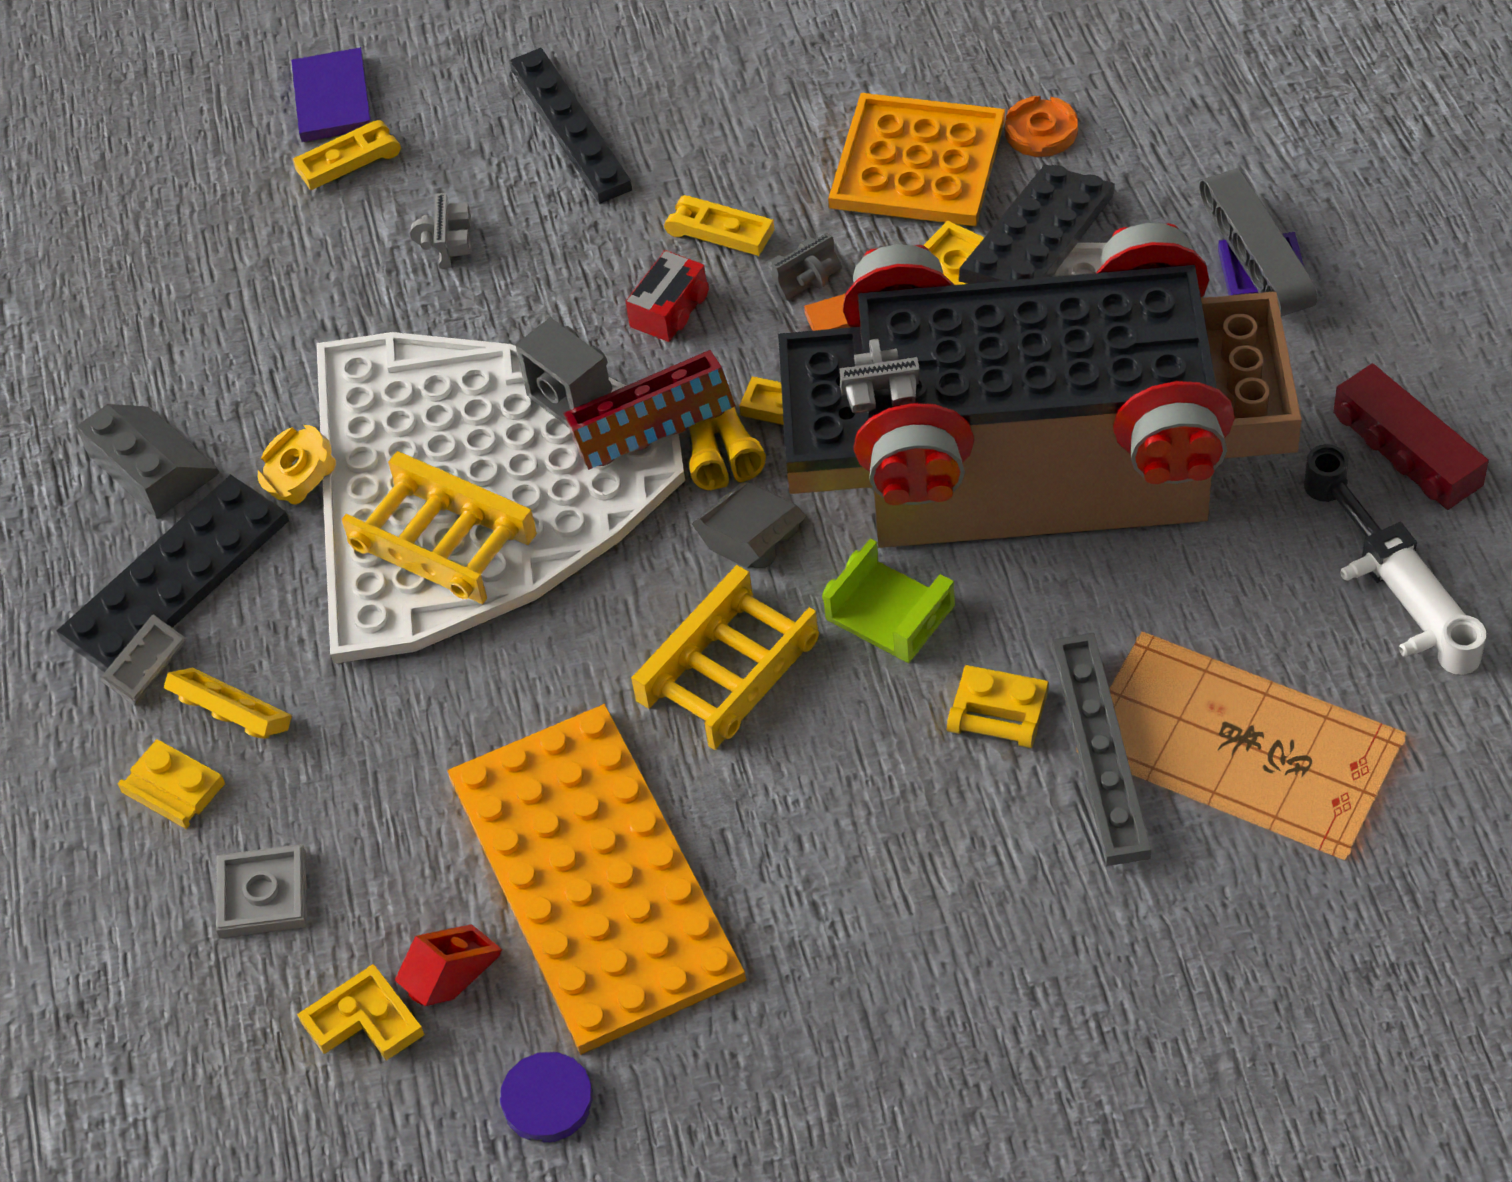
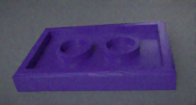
M361 47L291 60L301 142L345 135L371 123Z

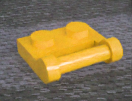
M965 665L953 707L949 711L946 730L947 732L957 734L964 730L1018 741V746L1032 748L1049 691V681ZM969 711L994 717L1022 722V725L967 714V712Z

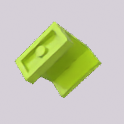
M870 538L860 551L856 550L852 553L846 568L839 577L831 579L826 585L822 595L825 619L893 656L910 663L955 606L954 581L939 574L930 587L919 583L879 562L877 541Z

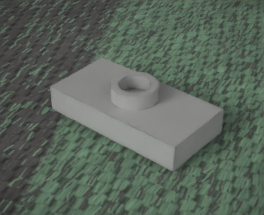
M152 615L101 676V682L135 705L186 643V638L158 617Z

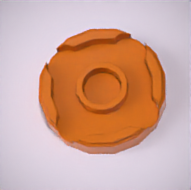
M1031 96L1018 101L1008 110L1004 123L1005 137L1011 147L1024 155L1034 157H1047L1064 152L1074 143L1078 135V118L1075 110L1070 104L1060 98L1051 96L1050 100H1041V96Z

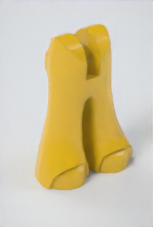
M735 407L726 410L719 417L705 419L689 426L692 441V456L689 462L690 475L698 487L711 491L727 487L729 483L728 472L714 435L716 433H720L733 475L738 482L741 483L753 479L764 468L766 454L760 442L751 437L742 425Z

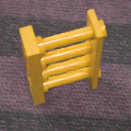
M397 451L388 461L395 486L365 522L348 514H345L341 519L348 543L360 553L365 554L368 552L449 589L461 599L469 598L484 604L487 600V595L481 574L507 540L514 539L526 545L531 543L537 535L532 510ZM407 495H415L426 500L427 502L399 537L381 529ZM447 509L460 515L432 552L414 544L440 510L444 511ZM480 524L494 530L466 567L448 560V557L474 525Z
M736 564L631 677L636 702L650 709L659 698H669L705 720L708 746L716 750L725 739H730L735 735L744 717L803 652H808L813 648L819 636L816 611L809 607L796 622L753 597L750 572ZM745 611L784 635L771 650H768L727 624L737 613ZM719 639L758 664L743 679L701 654V652L712 641ZM693 668L732 693L716 708L675 683L677 678L686 669Z

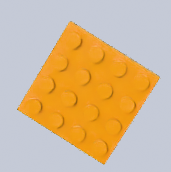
M860 93L828 197L829 208L945 223L949 221L954 224L977 226L1005 122V109Z

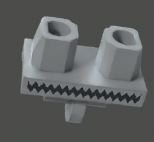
M447 193L435 194V219L430 215H424L422 219L416 220L411 225L410 237L414 242L420 244L423 249H430L434 245L439 250L440 269L451 268V256L471 255L468 229L452 231V229L471 227V212L468 202L449 204Z
M872 339L869 340L870 353L854 355V367L840 368L841 394L847 395L853 413L867 412L875 409L873 391L890 388L892 406L915 403L916 384H919L917 357L898 360L897 349L881 351L879 340Z

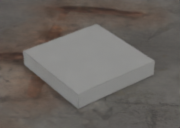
M303 844L217 855L216 932L219 938L307 927L306 850Z

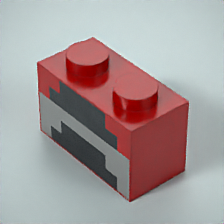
M664 250L625 301L630 327L670 342L676 332L685 327L689 315L697 304H701L707 297L709 284L706 280L704 264Z

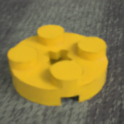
M303 425L306 429L299 431L292 427L277 435L266 447L261 457V460L265 462L263 474L258 470V481L263 489L274 498L287 500L290 504L294 505L301 503L307 494L320 483L323 477L329 475L334 470L336 460L331 455L332 447L329 440L315 427L310 425ZM298 459L297 463L293 466L292 463Z

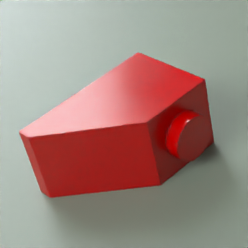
M472 924L416 935L395 981L408 991V995L413 1001L421 1005L430 1006L451 1001L500 956L503 949Z

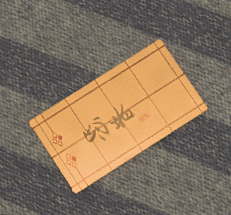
M1143 631L1136 638L1134 646L1109 688L1132 775L1342 860H1346L1347 856L1350 855L1354 841L1401 746L1405 743L1406 733Z

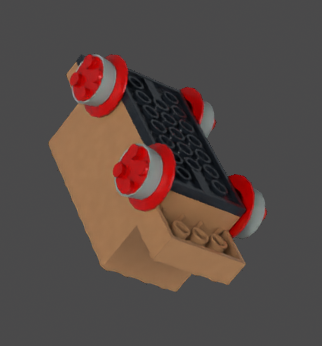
M1144 223L1116 230L1103 248L1101 268L1097 273L954 285L943 274L940 260L923 245L895 244L871 249L864 254L862 260L855 267L854 283L845 294L843 313L850 328L778 334L789 493L798 494L872 487L875 500L878 548L1208 521L1211 476L1214 474V470L1223 462L1224 458L1298 452L1302 419L1277 293L1264 292L1202 298L1210 281L1206 262L1191 249L1189 238L1176 225L1169 223ZM872 339L879 340L881 351L897 349L898 360L917 357L919 384H916L915 403L892 406L890 388L873 391L875 409L867 412L853 413L847 395L841 394L840 368L854 367V355L870 353L869 340Z

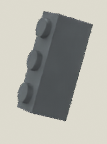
M107 404L76 426L88 456L157 519L219 474V470L150 407Z

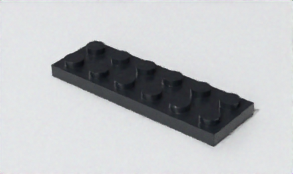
M1044 164L962 264L959 270L958 281L974 284L1052 277L1112 199L1115 183L1105 181L1096 175H1083L1068 171L1060 165Z
M230 474L57 629L60 640L105 672L152 615L158 617L171 628L180 622L289 522L286 511Z

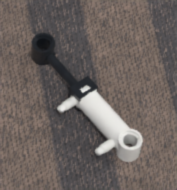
M1323 444L1313 448L1307 456L1304 480L1306 493L1318 501L1329 502L1337 500L1365 535L1362 558L1342 568L1340 571L1341 577L1348 581L1354 577L1358 578L1369 573L1376 583L1384 581L1424 631L1409 638L1407 642L1400 644L1399 651L1402 656L1407 657L1412 654H1418L1435 646L1438 649V661L1446 671L1460 675L1472 673L1481 663L1486 640L1484 625L1478 619L1466 615L1416 553L1417 541L1401 521L1382 530L1347 486L1349 458L1346 452L1340 447L1330 444Z

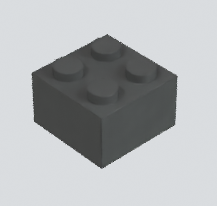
M551 317L515 344L527 396L567 427L568 424L564 417V412L612 391L606 367L608 361L604 353L598 347L589 346L582 341L571 327L562 326Z

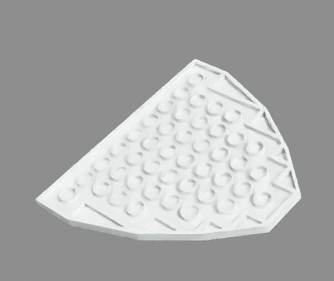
M397 332L317 343L320 432L329 440L332 447L331 455L336 460L334 470L329 475L323 477L330 655L333 664L416 652L537 600L619 543L685 481L679 434L668 435L652 442L645 449L631 451L615 458L608 465L597 466L588 470L576 447L570 429L527 396L515 345ZM609 377L612 385L611 392L626 386ZM397 451L532 510L537 535L531 543L526 545L514 539L507 540L481 574L487 595V600L484 604L469 598L461 599L449 589L368 552L365 554L360 553L348 543L341 519L345 514H348L365 522L395 486L388 461ZM407 495L381 529L399 537L427 501L415 495ZM447 509L444 511L440 510L414 544L432 552L460 515ZM480 524L474 525L448 557V560L466 567L494 530Z

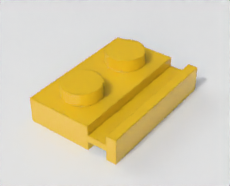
M158 739L130 769L131 774L125 781L121 779L118 782V786L123 794L185 829L190 826V819L195 814L199 815L225 785L221 774Z

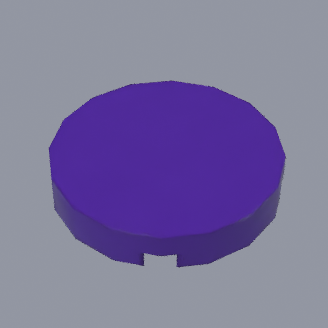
M539 1052L520 1060L508 1071L500 1091V1105L508 1126L520 1137L530 1141V1138L535 1140L542 1139V1142H556L571 1136L586 1122L593 1101V1089L585 1068L573 1057L558 1052Z

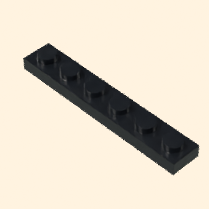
M542 47L509 60L512 73L598 203L601 204L632 191L631 179Z

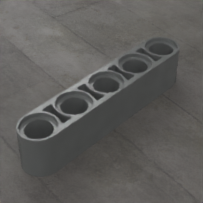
M1236 168L1200 180L1199 191L1206 210L1258 292L1277 293L1281 317L1315 306L1317 303V293L1311 277L1241 170Z

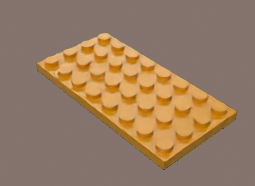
M605 704L447 770L450 781L580 1055L746 981L745 971Z

